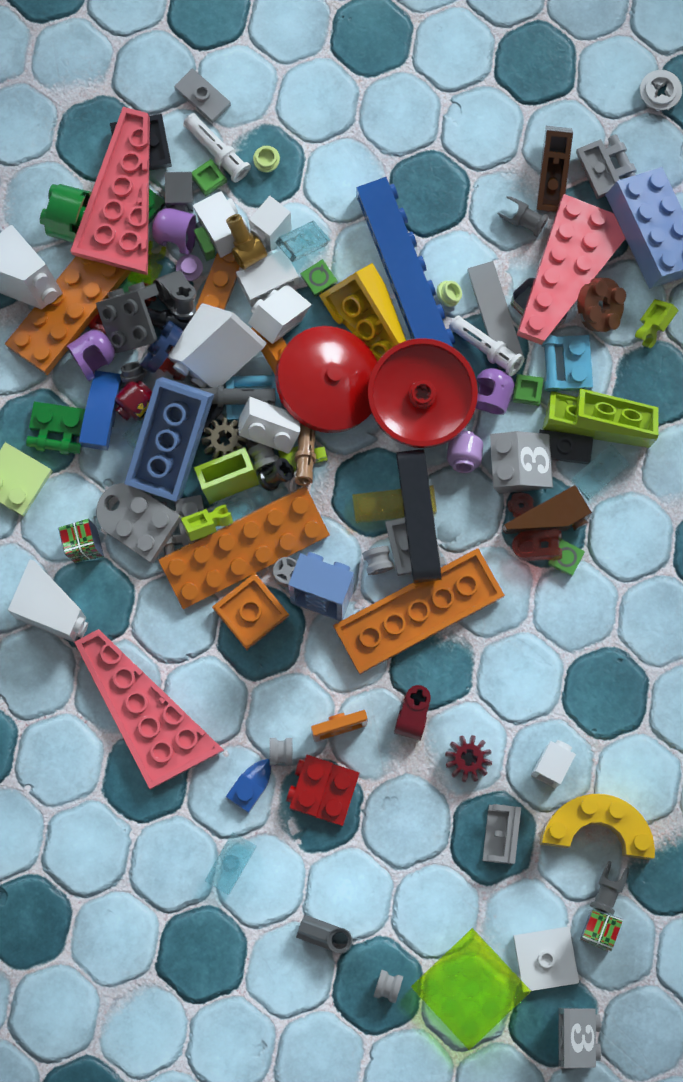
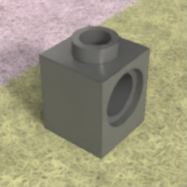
M165 172L166 208L184 212L194 211L192 172Z

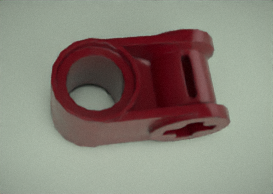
M415 685L407 691L402 709L399 711L394 734L421 741L431 700L430 692L426 687ZM417 691L422 692L421 697L425 698V702H420L416 706L414 705V699L410 698V695H415Z

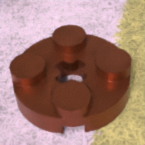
M610 278L591 279L593 281L581 288L577 300L578 314H582L585 320L582 323L588 330L594 332L615 330L620 326L626 300V291ZM599 301H603L602 310L601 306H599Z

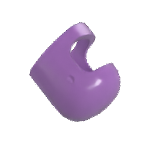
M165 208L159 211L152 225L153 239L161 246H166L168 242L175 243L179 247L180 253L191 254L195 245L196 215L172 208Z
M90 330L67 346L88 381L95 378V370L106 364L109 365L115 357V349L109 338L99 330Z
M494 368L485 369L476 378L479 384L476 409L492 414L504 415L514 391L513 379L504 371Z

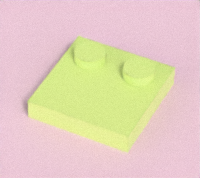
M5 442L0 450V504L24 517L53 471Z

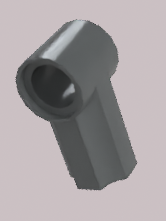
M305 914L296 936L298 939L339 954L347 953L351 950L354 942L350 931ZM340 932L346 934L348 944L342 949H337L333 945V937Z

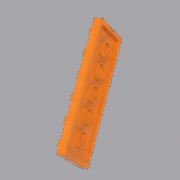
M75 256L56 280L63 294L43 309L34 307L6 341L5 345L48 376L68 351L67 346L81 335L98 314L96 303L108 298V292L118 289L131 271Z
M303 486L233 521L232 524L216 530L217 532L198 539L158 559L181 607L185 609L276 563L278 559L288 557L330 536L307 487Z
M479 548L441 567L442 580L422 583L413 582L333 625L359 675L504 598L505 595Z

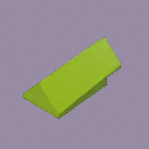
M580 388L577 397L551 391L542 430L592 436L594 440L650 448L658 438V407Z

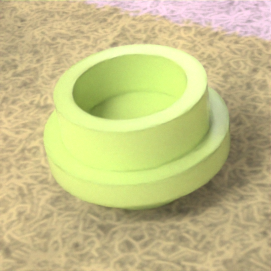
M271 146L258 148L253 156L254 165L262 172L275 170L280 163L278 151Z
M443 281L437 286V296L443 305L453 307L459 303L462 297V290L455 281Z

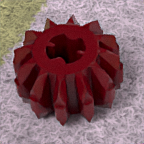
M471 735L469 744L466 743L464 736H460L459 742L461 747L452 741L450 747L455 752L447 751L445 753V757L454 759V761L446 763V768L454 766L457 768L451 776L455 778L459 772H462L461 781L464 783L468 779V774H471L473 782H477L478 776L476 771L482 776L487 775L486 769L481 765H492V761L483 759V757L491 755V750L481 751V748L486 743L484 740L480 741L477 746L474 745L476 740L474 735ZM467 752H471L472 758L476 759V763L472 762L470 766L465 765V760L461 759L462 754L465 756Z

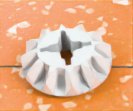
M652 71L641 82V99L646 103L647 108H654L657 112L666 109L669 111L678 104L682 96L681 82L677 76L669 71ZM665 84H667L665 90L666 96L661 94L659 97L657 96L655 98V87L660 89L662 86L664 87Z

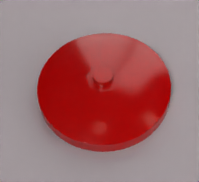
M318 326L304 330L285 346L278 358L275 370V383L279 398L294 419L312 430L324 433L348 431L361 424L371 414L368 402V385L377 360L370 348L360 338L344 329L332 326Z
M427 338L407 340L389 349L373 368L368 385L369 407L377 425L391 439L414 448L440 446L457 437L472 419L478 398L476 377L465 357L452 346Z

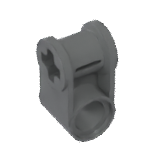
M180 270L153 280V284H156L159 293L157 294L158 299L166 305L174 317L180 320H188L194 316L196 307L193 300L196 297V290Z

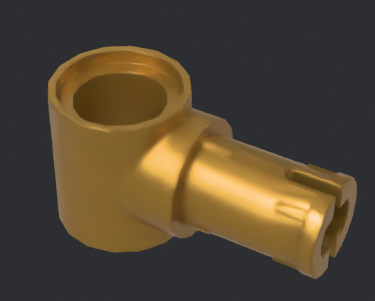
M234 214L226 219V223L234 238L233 244L235 247L231 251L236 262L243 270L267 257L264 245L257 236L249 233L240 214Z

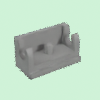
M498 804L489 805L482 861L515 864L521 807Z

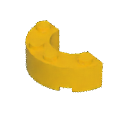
M607 794L583 795L561 806L547 821L539 843L540 845L568 848L571 845L573 836L580 828L586 825L598 824L609 828L617 835L622 845V856L646 860L655 858L653 835L644 817L628 802Z

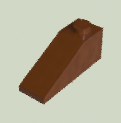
M545 127L536 210L557 212L560 200L566 193L573 140L572 128Z
M576 485L504 524L502 530L504 534L561 532L571 528L576 531L589 523L587 519L592 512Z

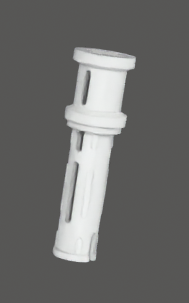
M195 113L190 114L184 120L183 126L215 157L216 165L223 167L231 175L233 182L236 183L247 175L251 165L248 162L244 163L235 154L236 150L233 147L226 146Z
M459 315L450 323L449 328L451 331L485 353L490 363H496L504 368L509 376H513L521 368L524 356L522 354H515L507 348L506 343L503 341H494ZM467 332L472 333L473 335H475L476 337H478V338H479L480 340H482V341H481V342L478 341L476 338H474L473 336H471V335L468 334Z

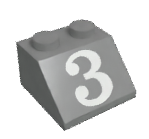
M520 431L490 434L493 488L499 494L553 488L549 434Z
M559 1008L560 1067L595 1068L596 1061L601 1060V1045L596 1044V1032L601 1030L600 1014H596V1009Z

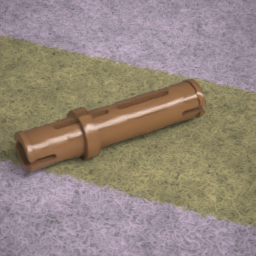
M301 423L298 436V451L295 453L294 459L297 464L295 482L301 486H308L310 483H313V465L316 463V454L314 453L315 430Z

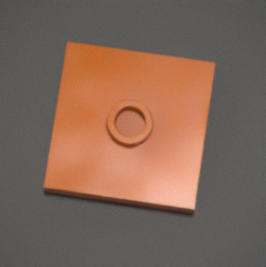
M256 573L252 574L212 606L213 610L246 650L290 616Z
M361 710L348 715L344 713L333 715L328 718L329 721L312 725L311 732L314 741L317 742L366 727L368 722L366 711Z

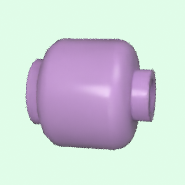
M462 431L457 437L448 442L447 461L455 471L470 473L481 465L483 441L473 432Z

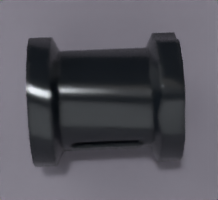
M279 458L272 467L263 468L258 473L259 483L267 491H274L280 483L288 482L294 477L292 465L284 458Z

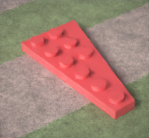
M127 107L122 108L70 250L74 256L148 275L150 117L148 113Z
M566 194L562 196L516 334L517 336L542 345L577 301L581 288L593 281L591 279L597 276L626 238L614 213Z
M99 629L74 642L150 790L224 751L218 743Z

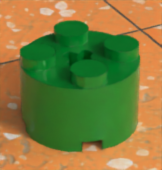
M52 184L48 193L49 202L47 209L44 208L40 214V224L44 225L46 235L73 243L92 192L64 184Z

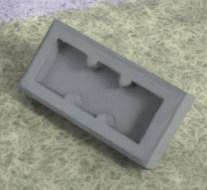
M193 68L174 86L181 96L212 123L231 106V102Z

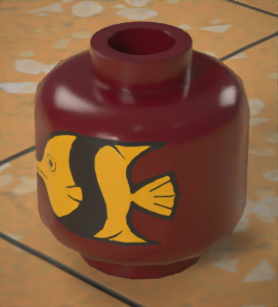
M141 381L138 383H127L115 397V402L119 406L116 412L126 421L130 418L135 421H141L145 417L152 391Z

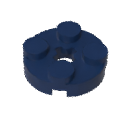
M169 320L160 332L162 335L157 338L155 343L148 346L147 351L149 352L144 355L139 365L147 371L155 373L168 357V352L172 346L175 347L183 330Z

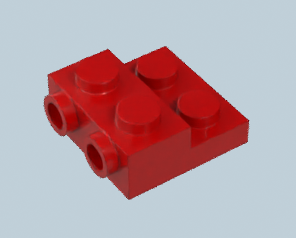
M306 755L305 760L299 759L295 775L299 776L296 787L291 785L286 802L291 803L290 810L343 826L360 772Z

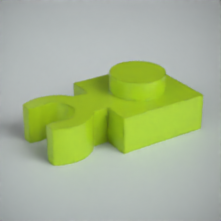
M226 505L218 506L210 513L205 509L181 518L182 525L190 541L202 539L209 534L217 532L215 528L217 526H228L233 523L231 513L228 512Z

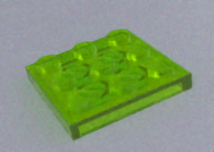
M471 928L411 986L469 1051L531 992V989L474 928Z

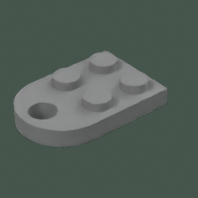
M124 483L115 484L104 491L98 501L96 512L98 522L105 532L151 563L156 561L181 522V518H183L145 491ZM117 496L119 506L116 510L110 511L108 501L112 497Z

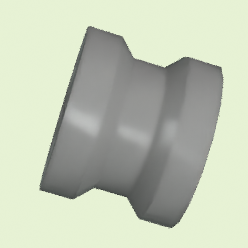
M260 443L248 450L249 456L255 461L254 469L256 472L263 468L272 467L276 460L279 459V456L274 454V448Z
M388 546L376 547L362 553L363 559L368 563V575L384 573L394 568L393 562L388 557L390 553Z
M283 557L274 564V579L280 586L288 587L291 579L290 575L293 574L292 572L297 563L295 559Z
M270 738V766H276L278 763L292 766V738H286L284 741Z
M381 970L373 997H386L390 1002L396 1003L403 976H391L387 971Z

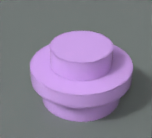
M191 254L184 255L177 261L176 271L180 270L187 281H194L201 276L203 265L197 256Z

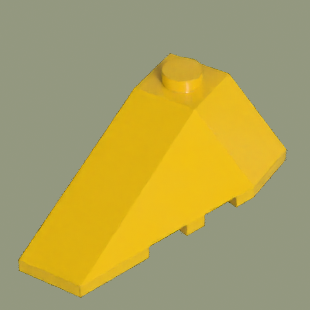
M373 263L319 295L332 318L339 325L343 323L352 334L360 338L370 348L377 361L389 349L406 341L388 289Z

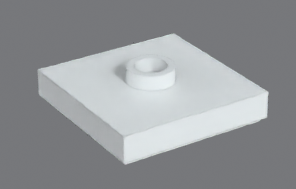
M569 926L513 935L523 992L579 983Z

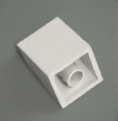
M10 225L0 233V293L43 309L48 304L54 302L63 292L44 261L13 225Z
M202 303L182 332L175 347L169 352L168 358L175 363L173 366L175 370L192 378L190 382L195 387L218 388V386L224 385L258 354L267 343L233 312Z
M30 559L8 611L17 620L69 641L75 642L78 637L82 638L88 627V623L85 622L86 616L34 560Z

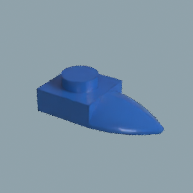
M270 759L258 761L247 768L239 776L226 795V798L249 813L269 783L271 775Z

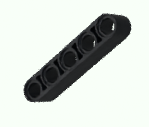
M424 449L396 452L413 582L422 583L442 580Z

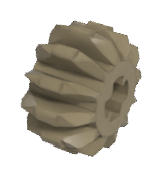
M222 418V425L220 426L213 420L211 423L214 430L210 428L204 429V433L208 436L202 438V444L207 446L204 452L206 455L213 453L212 460L244 448L241 445L248 444L247 438L239 436V428L236 429L238 426L236 420H233L228 425L227 418ZM226 436V439L230 437V444L224 446V443L221 444V437Z

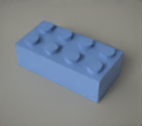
M660 167L618 180L605 195L649 289L683 278V210L663 168Z
M164 377L157 379L124 484L175 502L182 498L214 394Z
M308 552L307 555L300 553L288 584L291 604L342 621L353 594L354 572H351L350 567L343 563L334 562V565L323 562L324 558L318 554Z

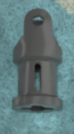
M506 196V198L518 204L517 214L512 219L499 212L497 214L515 226L521 225L534 232V236L538 237L549 216L546 214L542 216L529 209V205Z
M608 861L598 883L600 888L596 899L591 902L590 907L603 913L614 915L613 907L618 894L623 892L629 868H625L619 881L608 880V874L611 868V861Z

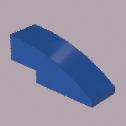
M95 370V378L92 380L85 408L79 443L81 447L108 451L111 431L116 417L117 404L115 397L120 392L122 381L119 373Z

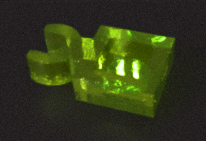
M149 241L148 275L131 271L128 276V282L132 284L144 282L145 286L152 285L153 280L159 278L163 270V265L158 264V261H161L166 256V247L163 246L161 251L155 254L151 251L154 243Z

